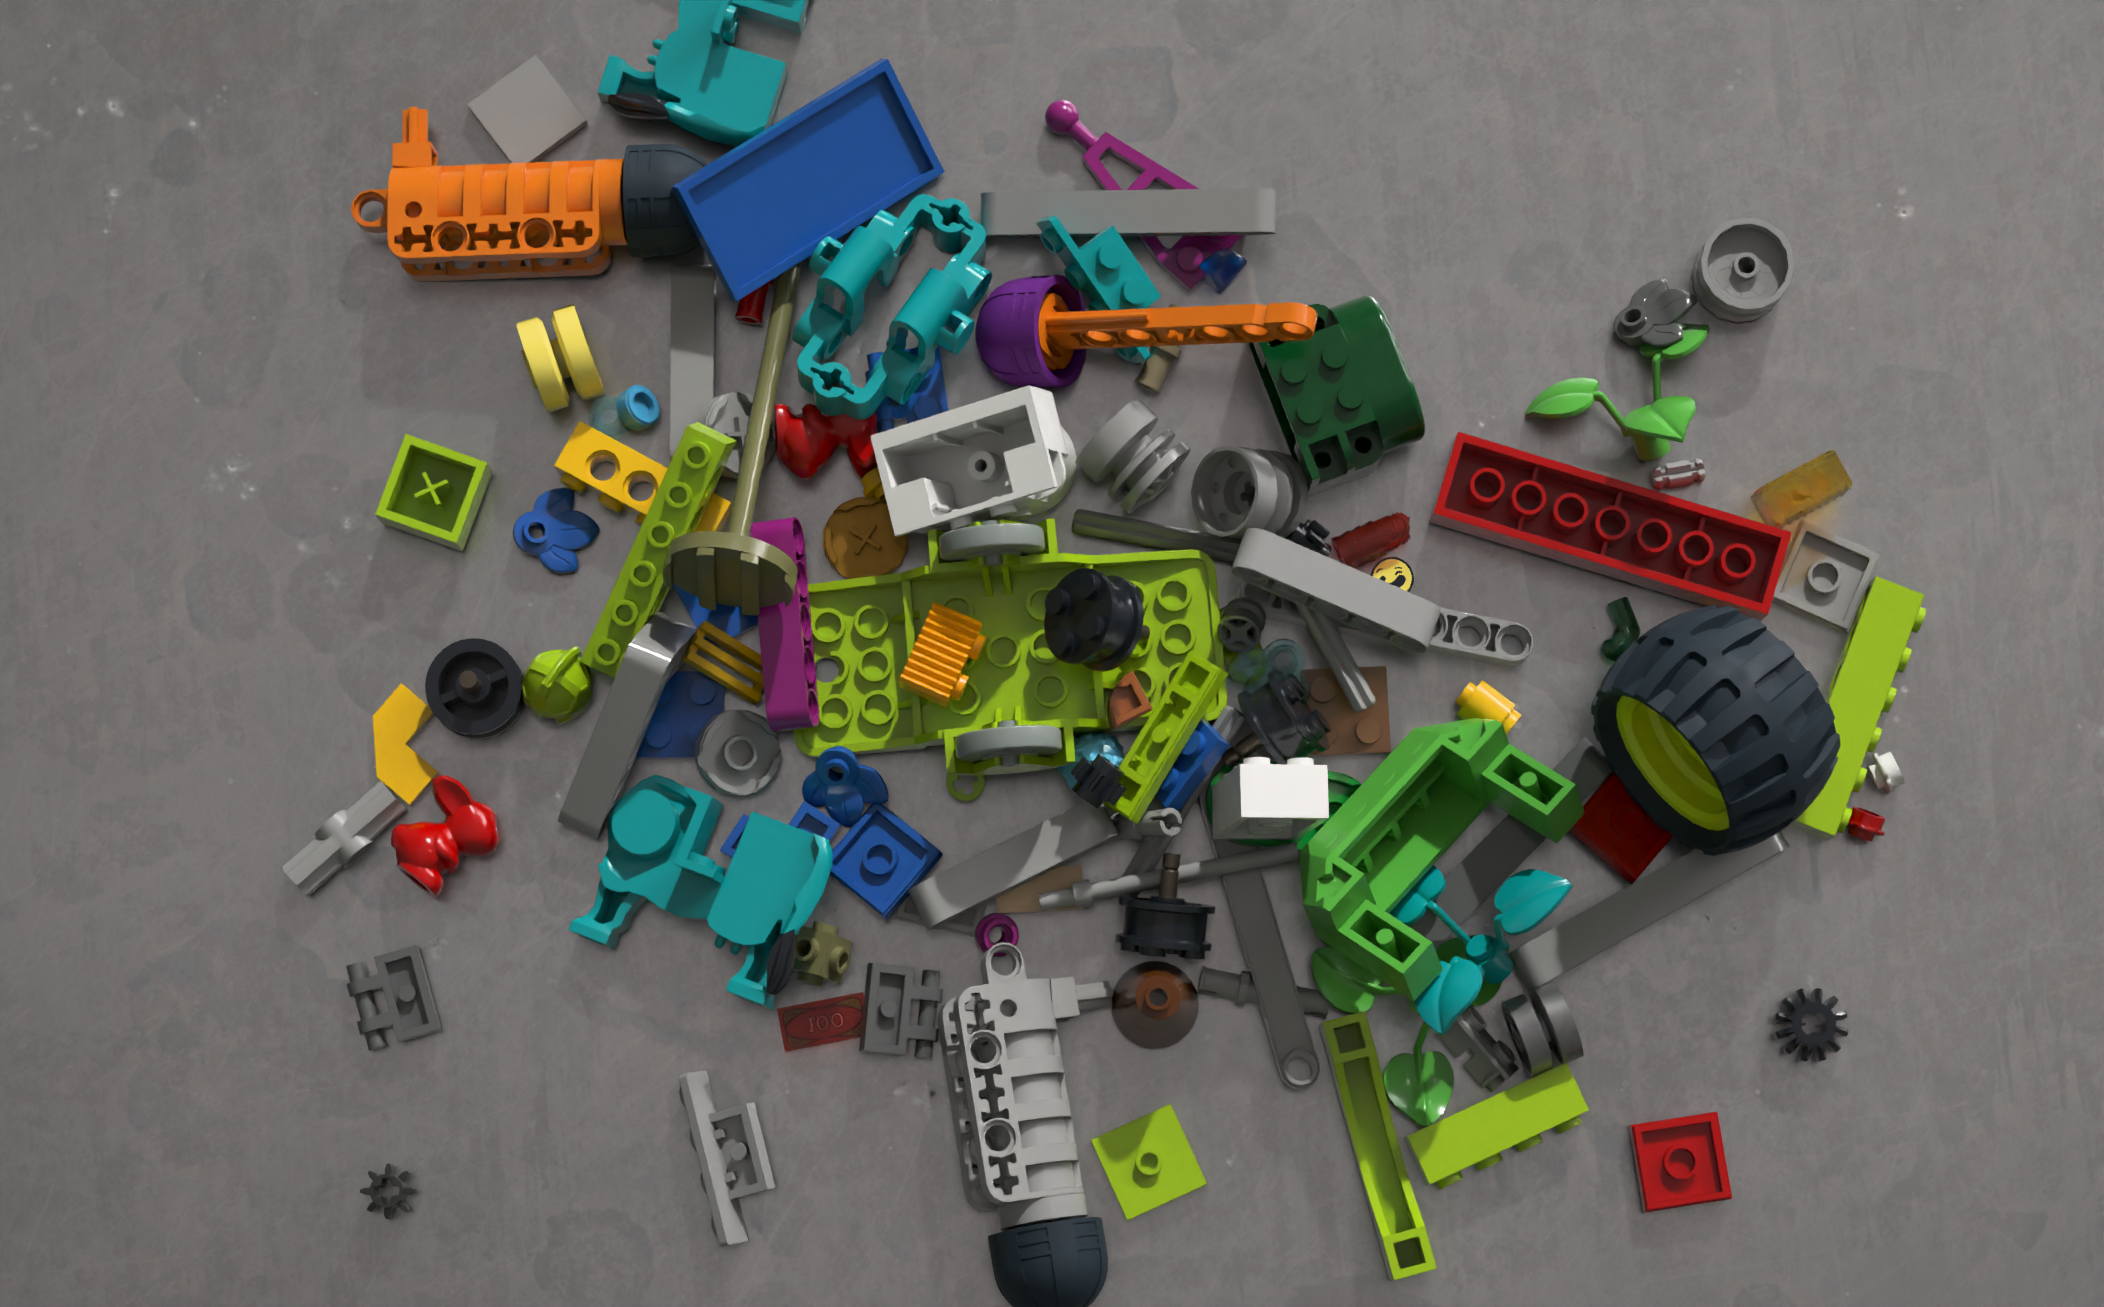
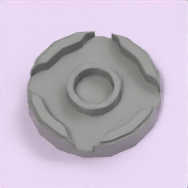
M726 710L717 714L701 728L695 743V762L699 773L712 789L726 795L743 796L758 792L772 781L781 763L779 737L777 732L771 731L768 720L764 716L750 710Z

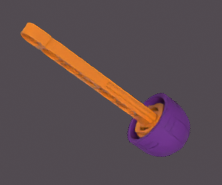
M1044 275L1008 281L997 287L987 297L979 311L975 338L985 365L1001 380L1019 387L1031 385L1037 388L1067 387L1075 382L1082 371L1087 349L1269 342L1277 338L1280 341H1303L1313 337L1318 314L1310 306L1293 302L1268 303V306L1239 304L1086 311L1079 291L1070 284L1066 276Z

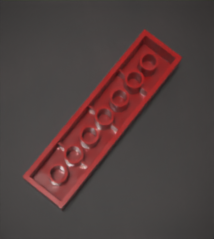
M1457 432L1453 440L1429 520L1430 523L1705 606L1715 605L1717 608L1733 607L1738 609L1741 614L1749 618L1754 617L1760 622L1769 613L1792 533L1462 432Z

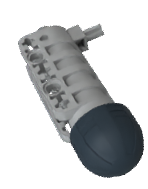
M1001 942L990 947L981 958L980 969L983 985L967 988L957 997L947 1001L941 1006L937 1017L964 1192L967 1202L973 1209L979 1212L997 1211L1000 1230L1003 1232L989 1235L988 1241L997 1286L1011 1306L1089 1307L1098 1297L1105 1284L1108 1272V1253L1102 1218H1085L1088 1216L1056 1023L1071 1021L1080 1015L1079 1011L1112 1007L1111 997H1113V990L1109 987V981L1075 985L1074 976L1050 980L1041 978L1027 979L1024 959L1020 950L1010 943ZM1004 952L1011 957L1013 969L1009 975H999L993 970L991 958L994 953ZM953 1013L954 1021L950 1022L949 1015ZM957 1037L959 1042L953 1044L951 1038ZM959 1049L961 1051L963 1071L959 1070L955 1063V1055ZM971 1051L975 1054L977 1061L972 1057ZM958 1081H964L965 1086L960 1088ZM966 1099L968 1102V1108H964L963 1101ZM965 1124H971L973 1129L966 1131ZM973 1136L975 1138L978 1158L973 1157L969 1151V1142ZM985 1138L989 1141L991 1149L987 1146ZM972 1168H978L979 1173L974 1175ZM981 1187L985 1196H978L977 1188Z

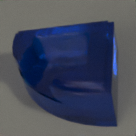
M1227 248L1213 253L1198 267L1208 285L1220 293L1247 264V260L1234 250Z

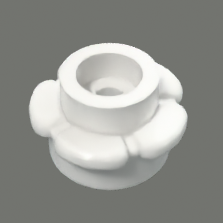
M1891 752L1881 756L1874 753L1872 756L1874 763L1867 766L1877 790L1885 787L1889 793L1894 792L1893 788L1904 784V780Z

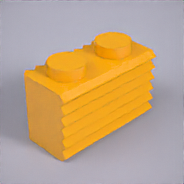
M934 602L899 678V687L946 708L951 698L959 701L969 679V676L962 674L969 658L975 661L978 660L987 639L986 636L980 634L983 629V623Z

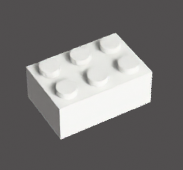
M1266 757L1243 759V764L1235 766L1231 772L1225 774L1212 787L1213 839H1301L1329 818L1327 765H1314V759L1291 758L1287 760V765L1270 764V758Z

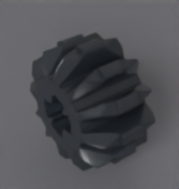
M1820 988L1812 991L1810 1000L1804 989L1796 990V1003L1787 997L1780 1002L1782 1008L1789 1015L1776 1013L1773 1016V1021L1785 1024V1029L1774 1033L1775 1039H1782L1788 1036L1790 1041L1783 1048L1785 1054L1792 1053L1799 1046L1798 1057L1800 1062L1808 1061L1811 1050L1818 1062L1826 1060L1825 1047L1834 1053L1841 1049L1840 1044L1832 1036L1846 1037L1848 1035V1029L1836 1026V1021L1847 1018V1012L1840 1011L1833 1014L1831 1009L1837 1004L1838 998L1832 996L1822 1004L1823 992ZM1815 1016L1819 1021V1024L1815 1025V1027L1820 1028L1818 1033L1806 1034L1802 1029V1026L1806 1025V1023L1801 1022L1802 1018L1807 1019Z

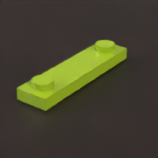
M1188 652L1119 766L1125 773L1119 782L1127 790L1114 806L1104 801L1105 805L1138 824L1228 676L1227 672L1194 652Z

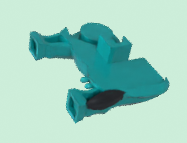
M680 0L678 7V30L670 33L665 41L659 39L653 41L652 45L654 48L659 49V53L657 56L650 55L647 61L655 66L654 71H638L620 57L609 55L597 92L600 101L608 102L616 112L625 117L647 120L668 119L685 130L707 140L739 146L770 127L788 71L786 62L726 45L727 42L733 44L736 39L740 25V19L736 17L738 15L801 34L810 0Z
M656 774L641 780L614 805L608 819V851L602 864L598 863L601 879L598 884L594 906L586 915L572 920L568 930L584 939L615 950L619 934L628 930L631 918L647 899L659 908L681 918L707 920L710 928L717 933L714 943L716 948H722L726 939L732 941L730 951L734 955L740 952L742 945L747 946L746 961L739 972L729 980L725 991L738 998L772 1010L775 999L774 995H777L785 988L792 977L796 958L797 935L822 897L831 872L833 851L829 840L752 811L727 870L716 865L714 860L703 856L723 804L710 795L686 786L684 787L674 780Z

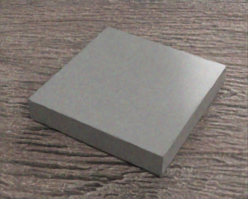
M536 54L467 104L470 111L510 163L537 162L588 124L585 117Z
M1801 520L1785 554L1772 603L1840 633L1847 634L1881 554Z

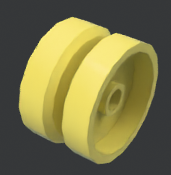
M574 304L553 310L551 320L557 338L552 340L549 338L543 321L537 316L516 323L524 348L521 353L534 389L538 388L548 413L569 406L570 395L564 380L566 378H572L577 394L583 400L605 394Z

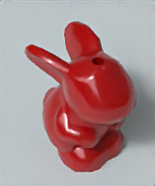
M785 404L774 405L777 458L782 459L785 466L799 478H812L818 469L831 458L838 446L846 448L852 468L860 479L878 466L870 437L877 434L875 432L877 425L876 411L869 418L857 420L845 413L829 416L822 413L814 404H805L801 414H795L792 408Z
M445 775L434 778L432 782L435 802L446 816L444 822L423 821L410 825L398 824L391 834V846L396 851V866L420 889L435 899L441 894L444 885L442 875L446 872L448 874L457 872L461 855L486 857L496 851L500 842L494 811L485 804L473 801L469 791L458 780Z

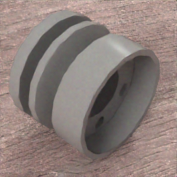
M1139 398L1132 400L1114 415L1089 441L1075 461L1095 483L1106 478L1112 472L1117 476L1108 491V496L1111 499L1118 497L1128 488L1130 489L1120 504V507L1127 514L1132 513L1142 504L1153 500L1178 474L1181 464L1191 451V448L1184 442L1178 443L1168 452L1165 451L1175 437V433L1171 429L1160 434L1154 440L1149 436L1158 421V416Z
M1229 445L1215 448L1202 459L1194 474L1191 488L1192 508L1199 524L1210 534L1242 539L1246 529L1258 528L1286 538L1297 529L1305 515L1308 501L1307 479L1301 465L1289 454Z

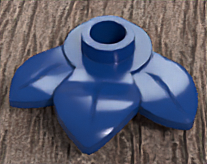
M555 488L540 495L534 504L533 510L520 516L513 527V539L518 548L527 554L537 555L545 568L556 573L576 571L578 563L574 550L589 544L599 533L600 529L591 517L580 511L572 510L574 493L569 488ZM532 525L538 526L542 530V538H532L529 535L528 528Z
M835 746L823 751L817 759L816 770L805 778L802 786L805 802L813 807L825 805L828 814L833 820L849 828L853 827L860 820L864 803H885L889 799L887 786L877 770L860 765L855 754L842 746ZM830 767H839L843 773L835 772Z

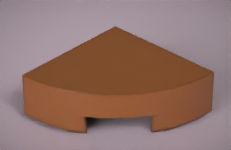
M1134 671L1124 676L1115 685L1109 696L1107 717L1112 731L1153 710Z

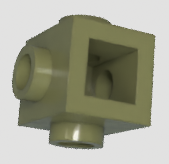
M814 921L812 928L802 926L797 935L796 958L793 972L798 973L797 981L816 987H822L823 980L840 984L843 973L850 964L852 942L837 936L839 928L818 921Z

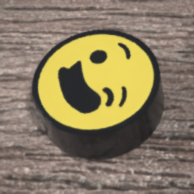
M1387 557L1380 560L1370 574L1410 592L1414 582L1413 571L1409 564L1397 557Z

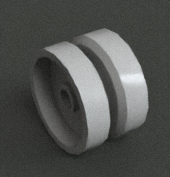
M1753 217L1732 219L1717 227L1697 254L1692 271L1694 290L1703 306L1719 318L1733 322L1756 320L1770 312L1791 285L1795 271L1794 252L1784 233L1770 222ZM1738 265L1743 266L1744 273L1740 271Z

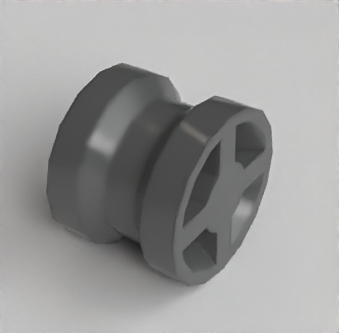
M1235 598L1230 601L1224 609L1223 618L1218 626L1217 634L1220 642L1226 648L1235 652H1249L1254 649L1260 641L1262 630L1266 624L1267 616L1264 608L1250 598ZM1237 620H1244V621H1245V622L1242 623V624H1241V623H1236Z

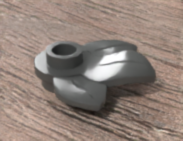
M1666 279L1651 281L1639 288L1632 297L1630 307L1625 308L1617 315L1614 322L1615 331L1620 339L1630 345L1647 343L1652 347H1665L1683 340L1681 329L1676 323L1694 307L1697 299L1688 291L1669 289Z

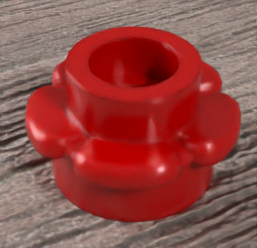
M1853 806L1848 825H1850L1848 833L1872 842L1875 834L1884 836L1885 832L1882 831V827L1886 818L1866 809Z

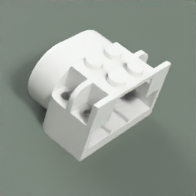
M1031 385L870 436L894 534L897 537L912 532L928 534L927 530L932 529L952 531L964 528L974 522L1006 519L1020 521L1057 505L1068 493L1076 473L1075 448L1070 436L1060 425L1053 393Z

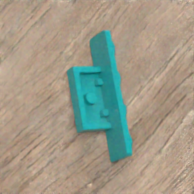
M1055 215L1044 217L1037 222V226L1042 231L1040 239L1043 245L1053 255L1057 254L1066 266L1064 269L1065 276L1074 288L1082 290L1090 301L1088 305L1089 311L1146 309L1161 297L1114 226L1105 228L1082 247L1078 248ZM1146 347L1115 348L1123 359L1130 360L1132 363L1145 362L1152 357Z

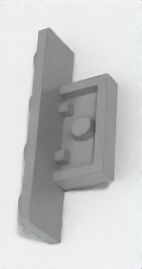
M707 1070L679 1075L681 1086L679 1095L683 1106L687 1110L691 1127L690 1141L697 1152L702 1171L700 1180L702 1188L708 1196L712 1212V1230L718 1237L721 1247L748 1242L749 1239L739 1198L776 1188L755 1102L745 1103L717 1112Z

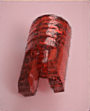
M1403 512L1392 513L1391 516L1387 515L1374 522L1370 520L1364 525H1359L1353 530L1331 538L1339 562L1355 569L1360 568L1367 563L1374 562L1378 558L1385 557L1387 552L1398 548L1399 545H1404L1410 539V517H1407Z

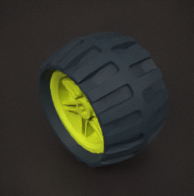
M1713 605L1681 613L1644 633L1611 666L1602 680L1591 705V714L1594 716L1595 722L1593 730L1596 739L1602 746L1612 772L1616 773L1632 800L1643 808L1659 828L1666 830L1676 837L1679 843L1690 849L1702 850L1704 854L1712 856L1740 851L1754 846L1774 836L1794 822L1813 803L1826 785L1838 761L1836 755L1841 746L1840 735L1835 729L1833 711L1830 704L1826 703L1818 688L1819 684L1811 672L1804 668L1795 657V652L1783 640L1780 641L1767 630V626L1754 617L1749 618L1741 614L1738 609L1729 606L1717 608Z

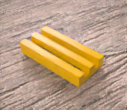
M701 622L681 660L750 703H758L762 697L761 691L764 688L761 655L709 622ZM704 637H707L708 639L723 647L727 651L731 652L735 656L744 660L748 664L760 670V672H756L755 670L751 669L750 667L735 659L731 655L722 651L718 647L706 641ZM697 650H702L718 660L719 663L754 683L752 688L696 654Z

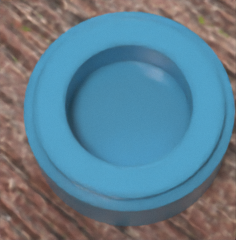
M634 385L620 393L617 398L616 408L618 415L629 428L641 431L658 420L660 414L658 401L654 394L646 387Z

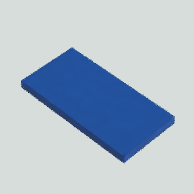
M880 59L671 188L731 301H738L811 256L818 244L826 236H830L835 240L875 216L880 210L888 208L945 171L889 60Z

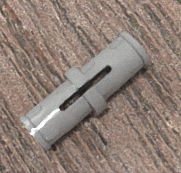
M1147 808L1138 824L1120 813L1110 815L1113 822H1118V824H1114L1119 833V836L1113 839L1116 841L1134 838L1135 840H1140L1139 842H1149L1157 836L1177 835L1181 830L1179 827H1170L1173 824H1182L1181 815L1174 808L1162 810Z

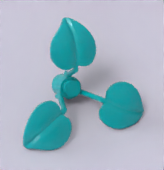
M1433 865L1389 914L1408 926L1417 922L1424 915L1427 908H1429L1466 945L1467 960L1455 956L1451 959L1450 963L1440 961L1443 970L1414 1001L1415 1007L1422 1019L1435 1032L1445 1036L1452 1023L1475 1000L1483 980L1490 984H1496L1505 980L1512 972L1513 960L1505 951L1509 948L1510 944L1505 939L1504 931L1514 936L1534 929L1558 907L1573 885L1565 878L1542 870L1527 869L1515 873L1502 884L1495 895L1494 904L1500 912L1494 918L1497 939L1484 934L1470 938L1433 902L1446 888L1444 875Z

